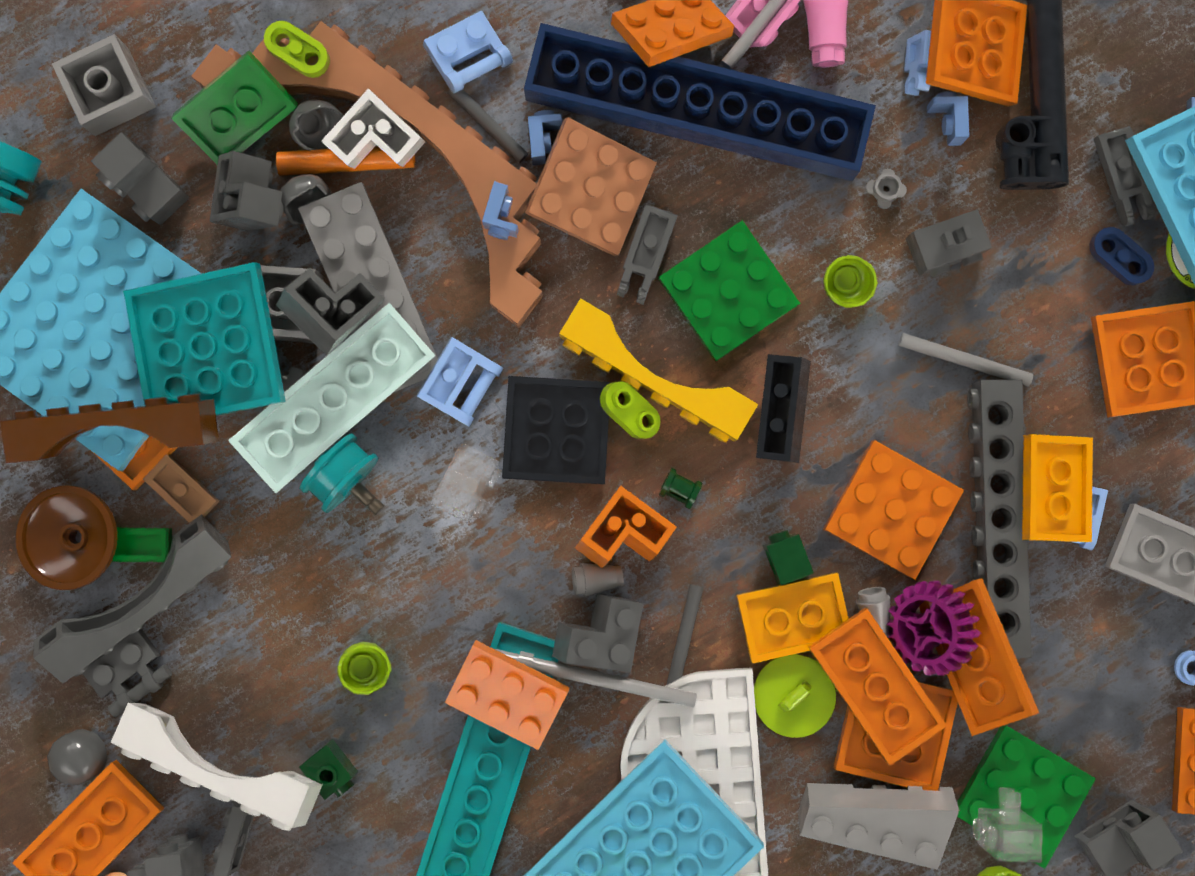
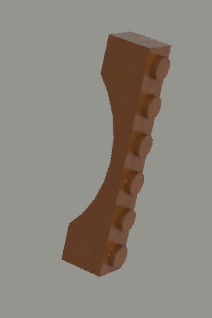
M200 394L177 396L178 403L167 404L166 397L144 399L145 406L134 407V401L129 400L112 402V409L102 410L100 403L78 406L79 412L69 413V407L46 409L47 416H37L36 410L14 412L15 419L0 421L6 463H15L56 457L80 435L99 426H121L138 430L156 438L169 448L199 446L218 442L219 435L214 399L200 400Z

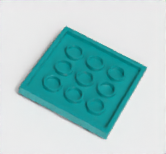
M253 262L123 291L143 401L144 399L166 397L167 404L178 403L177 396L200 394V400L214 399L216 416L286 402L260 263Z

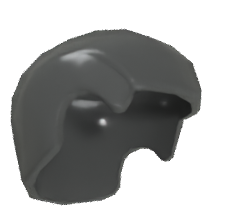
M318 99L306 100L295 109L291 116L289 131L292 139L304 150L325 149L327 146L321 141L341 120L343 114L329 102Z
M311 174L292 178L281 188L283 212L291 223L305 224L298 208L331 195L328 185L319 176Z
M77 729L58 738L52 744L47 755L49 770L53 776L62 784L71 786L80 785L100 774L104 769L107 759L105 743L96 733L85 729Z

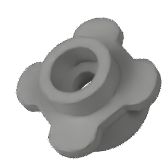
M884 169L876 180H870L866 184L867 193L873 194L878 201V207L881 209H888L892 201L896 198L904 197L907 192L906 186L902 184L900 178L895 175L892 169ZM884 186H888V187H889V191H888V192H885V191L883 190V187H884Z

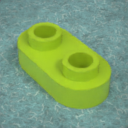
M286 21L273 22L266 28L264 43L274 57L306 77H319L327 71L330 57L322 43ZM283 38H288V45L285 47H280V40ZM310 57H318V62L315 65L307 64Z
M621 381L613 382L603 388L600 395V403L603 410L630 436L636 439H647L653 437L660 428L659 413L630 384ZM620 393L625 397L623 404H620L618 400ZM644 416H646L648 419V425L646 427H644L642 424V419Z

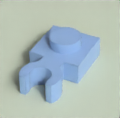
M924 30L907 39L904 72L909 73V76L905 83V94L918 96L920 90L927 92L930 89V85L926 84L931 38L930 30Z

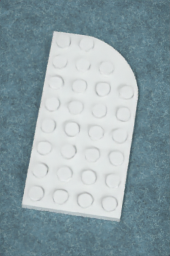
M752 668L698 671L682 676L676 681L665 685V687L697 693L695 706L690 707L650 698L643 705L631 723L624 740L620 761L621 781L666 739L764 843V848L734 876H768Z

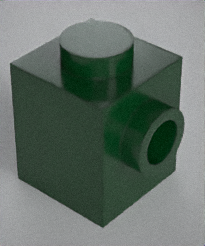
M333 739L299 766L307 778L322 784L319 794L324 800L333 793L337 798L343 795L354 785L351 779L358 772Z

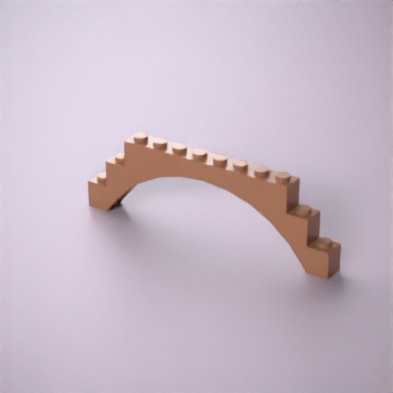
M320 21L310 34L311 37L324 45L330 57L327 71L315 78L304 76L274 57L265 46L263 39L252 54L290 95L313 94L350 100L356 103L366 90L369 89L446 160L467 189L481 219L489 253L490 304L494 310L520 328L543 298V292L539 289L542 284L528 272H525L523 276L519 274L541 245L540 237L537 236L539 230L525 219L521 223L517 221L530 202L537 185L535 183L537 180L536 176L522 166L518 170L508 162L510 157L500 148L494 146L490 149L482 143L483 137L472 127L467 126L464 129L454 122L457 118L447 108L440 105L437 109L429 103L430 97L419 87L413 85L412 88H409L401 82L403 77L391 66L386 65L383 68L376 63V56L366 47L360 45L356 48L348 42L350 37L338 26L333 24L330 28ZM286 38L281 39L279 46H287L289 40ZM216 44L191 77L204 88L237 61L241 55L232 48H229L226 52ZM310 57L307 64L315 65L318 62V57ZM494 181L508 185V196L513 197L508 218L502 216L501 220L518 225L519 232L517 238L509 236L508 240L498 239L490 236L488 229L483 227L482 219Z

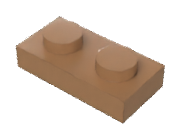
M166 454L143 479L189 523L201 514L205 517L220 502L169 454Z

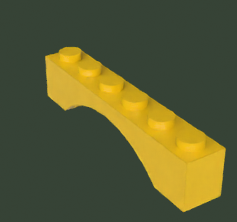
M581 298L559 333L560 338L565 340L562 346L577 355H580L582 351L594 358L591 362L593 365L607 373L611 369L623 375L621 378L622 382L630 384L635 390H639L640 386L652 392L650 398L665 408L672 404L682 410L679 416L696 426L699 421L711 428L709 431L710 435L724 443H727L728 439L732 441L738 440L759 405L730 387L715 389L690 388L671 383L653 374L641 365L625 348L616 333L610 315Z

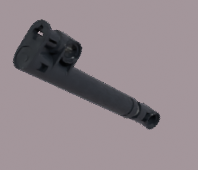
M1027 0L1031 116L1014 117L996 135V146L1000 150V159L1004 161L1005 180L1000 181V188L1003 190H1045L1062 188L1069 185L1062 0ZM1010 130H1015L1020 134L1021 142H1016L1010 137Z

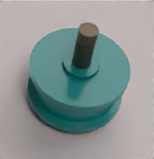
M353 433L342 438L330 450H326L319 456L313 468L303 479L299 489L303 493L310 491L323 503L321 510L325 513L335 509L352 494L365 507L368 506V510L376 516L383 510L385 505L378 499H375V496L361 482L374 468L379 457L375 453L368 455L356 444L357 437Z

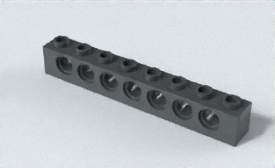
M980 380L972 383V389H969L967 393L968 408L972 409L973 423H970L968 428L969 442L973 443L974 457H971L969 462L970 475L972 478H975V491H972L970 497L971 509L973 512H976V526L972 527L971 532L973 546H977V560L973 562L974 580L983 579L997 614L1004 613L1006 615L1007 625L1004 631L1015 657L1032 658L1028 540H1022L1023 383L1022 380ZM991 407H995L1000 412L1001 418L997 425L993 424L988 418V411ZM992 441L998 442L1001 446L1002 453L998 459L993 458L989 452V446ZM994 475H998L1003 482V487L999 493H995L990 486V481ZM996 509H999L1004 515L1003 524L998 528L993 525L991 520L992 514ZM1000 543L1005 549V556L1000 562H997L993 558L992 553L994 547ZM1002 578L1006 583V591L998 597L994 592V584L998 579Z

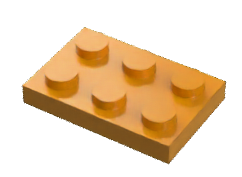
M1037 434L1024 435L1022 540L1092 542L1093 438Z
M836 572L787 583L782 586L777 585L736 595L752 663L810 651L808 646L849 619L839 574Z

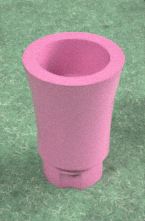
M803 0L809 33V50L812 51V66L827 68L845 63L844 48L847 47L846 24L849 0Z

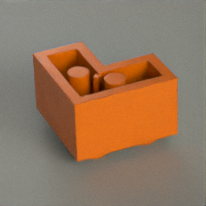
M620 486L578 542L575 549L601 568L610 561L622 543L650 562L658 555L677 526Z

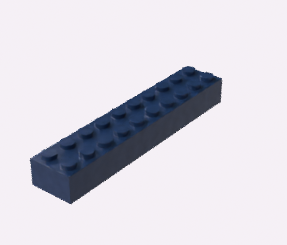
M540 23L524 85L525 99L528 102L848 181H853L860 172L876 105L682 57H675L648 67L629 44Z

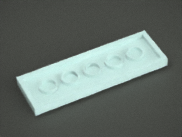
M388 303L284 392L286 402L269 405L228 441L269 487L277 493L436 355L394 307Z

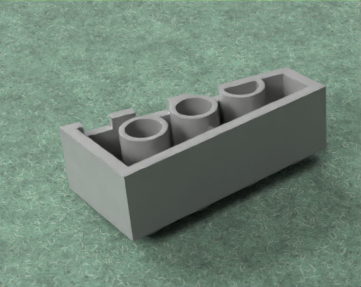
M807 783L798 810L800 836L938 870L958 816L959 808L953 787H940L939 791L923 790L922 786H908L907 790L887 789L886 785H872V788L864 789L854 788L853 784Z

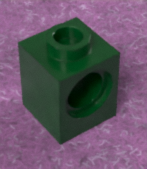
M784 530L769 536L770 543L762 545L777 584L782 586L814 573L799 534L794 533L790 535L788 530Z

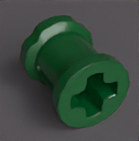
M671 468L658 495L661 497L667 495L684 503L685 508L691 509L703 483L700 481L693 482L677 474L676 469Z

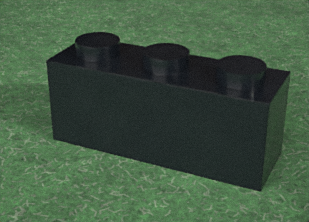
M768 354L756 458L799 463L811 361L803 357Z

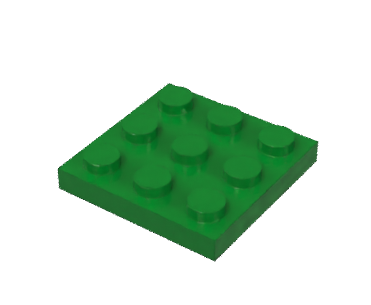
M743 220L658 278L715 362L800 304Z
M1004 725L998 729L958 799L959 813L957 817L1045 869L1096 778Z

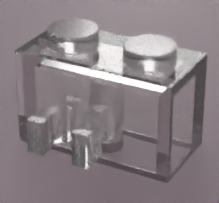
M999 788L1000 809L978 808V819L975 818L973 821L974 839L978 840L977 843L997 861L1042 862V825L1020 810L1021 793L1015 792L1013 788Z

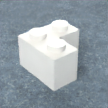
M369 89L366 90L321 141L347 166L353 169L361 163L376 145L398 165L404 167L425 143L412 128Z

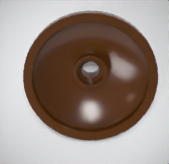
M56 486L35 496L23 510L16 529V549L24 569L38 583L56 590L79 589L96 581L109 567L117 547V527L111 510L94 492L78 486ZM78 531L81 533V541L79 543L76 541Z

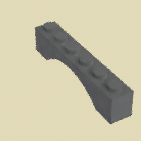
M201 514L174 534L170 551L163 566L152 581L138 594L124 603L101 613L80 618L61 619L34 639L33 659L63 684L73 676L81 675L89 667L90 663L101 655L109 654L116 647L117 643L129 634L137 633L151 617L157 613L165 612L175 599L183 593L193 591L200 584L201 580L211 572L221 570L232 557L228 541Z

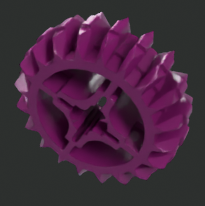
M934 580L929 583L921 581L917 582L915 586L906 587L903 590L904 594L897 595L894 598L897 605L891 606L889 609L894 619H890L887 623L888 626L893 628V633H890L887 638L895 639L897 643L894 647L895 650L903 653L902 660L905 664L912 662V671L919 672L923 670L924 675L931 676L937 673V675L943 676L949 674L950 671L954 672L963 667L962 663L969 662L972 659L970 652L975 651L979 647L972 638L978 637L982 633L973 628V623L978 622L980 619L977 616H970L969 611L974 604H963L962 601L965 593L961 591L954 593L953 585H942L941 581ZM925 600L932 602L930 609H926L925 613L920 614L916 612ZM942 643L950 645L943 655L933 653L935 647Z

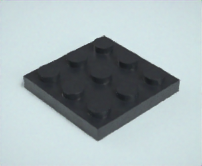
M508 376L502 479L605 485L609 415L601 406L600 395L603 388L611 382Z

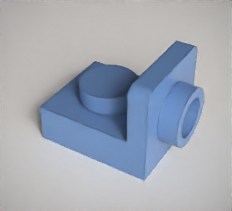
M942 92L933 97L927 105V113H947L942 118V133L947 135V145L961 146L969 137L968 96H957L956 92Z
M541 110L535 112L534 116H528L532 165H543L546 163L545 154L551 151L550 132L543 133V131L560 130L562 114H554L552 110Z
M494 181L482 219L483 227L488 229L490 236L498 239L508 240L509 236L517 238L519 232L518 225L501 220L502 216L508 218L513 197L508 196V185Z

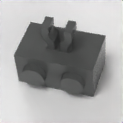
M978 209L913 231L906 237L919 276L930 272L932 278L950 272V265L962 261L963 266H968L983 260L982 254L992 248Z
M188 834L170 836L166 838L167 842L155 847L156 850L144 859V864H137L134 866L135 869L128 871V876H205L201 838H188Z

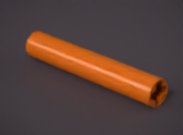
M375 146L361 163L353 169L347 166L330 149L282 151L276 153V166L279 176L415 168V154L404 167H401L379 146Z

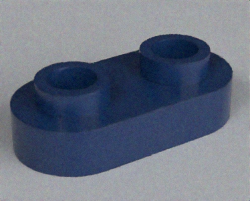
M1107 227L1094 234L1091 238L1090 252L1092 256L1124 284L1138 285L1147 281L1154 272L1152 257L1120 229ZM1103 241L1110 244V252L1103 249ZM1129 263L1136 267L1135 274L1129 272Z

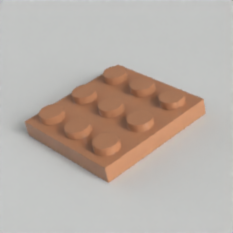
M567 117L562 122L525 214L613 256H619L657 162Z

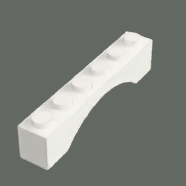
M145 703L127 704L111 740L112 744L122 748L121 754L136 760L144 758L151 761L150 767L166 774H170L172 771L181 776L180 781L196 788L202 785L211 790L210 795L225 802H230V799L241 804L240 809L254 816L266 815L272 818L270 823L273 826L287 831L294 827L306 825L322 787V784L294 771L277 772L255 778L238 776L220 770L204 760L189 745L180 732L174 716Z

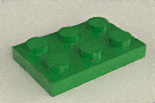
M249 50L174 112L171 119L218 165L219 155L231 151L242 153L294 111L298 103Z

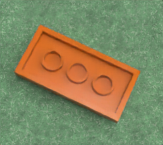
M982 578L954 589V593L960 591L965 593L962 601L963 604H974L969 611L970 616H977L980 619L978 622L973 623V628L982 633L978 637L972 638L979 646L975 651L970 652L972 659L969 662L962 663L963 667L954 672L950 671L947 674L972 736L1039 713ZM924 601L919 606L921 613H925L926 609H930L932 602ZM942 643L936 647L938 655H943L950 645Z
M867 608L862 609L808 646L889 766L947 727L937 709Z
M115 760L13 861V864L25 876H99L165 808Z

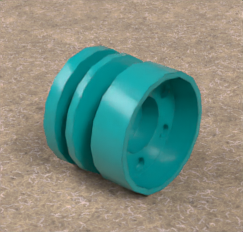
M1 141L0 213H13L21 216L24 207L10 201V197L12 195L21 199H28L29 194L15 186L17 180L34 183L42 161L27 152Z

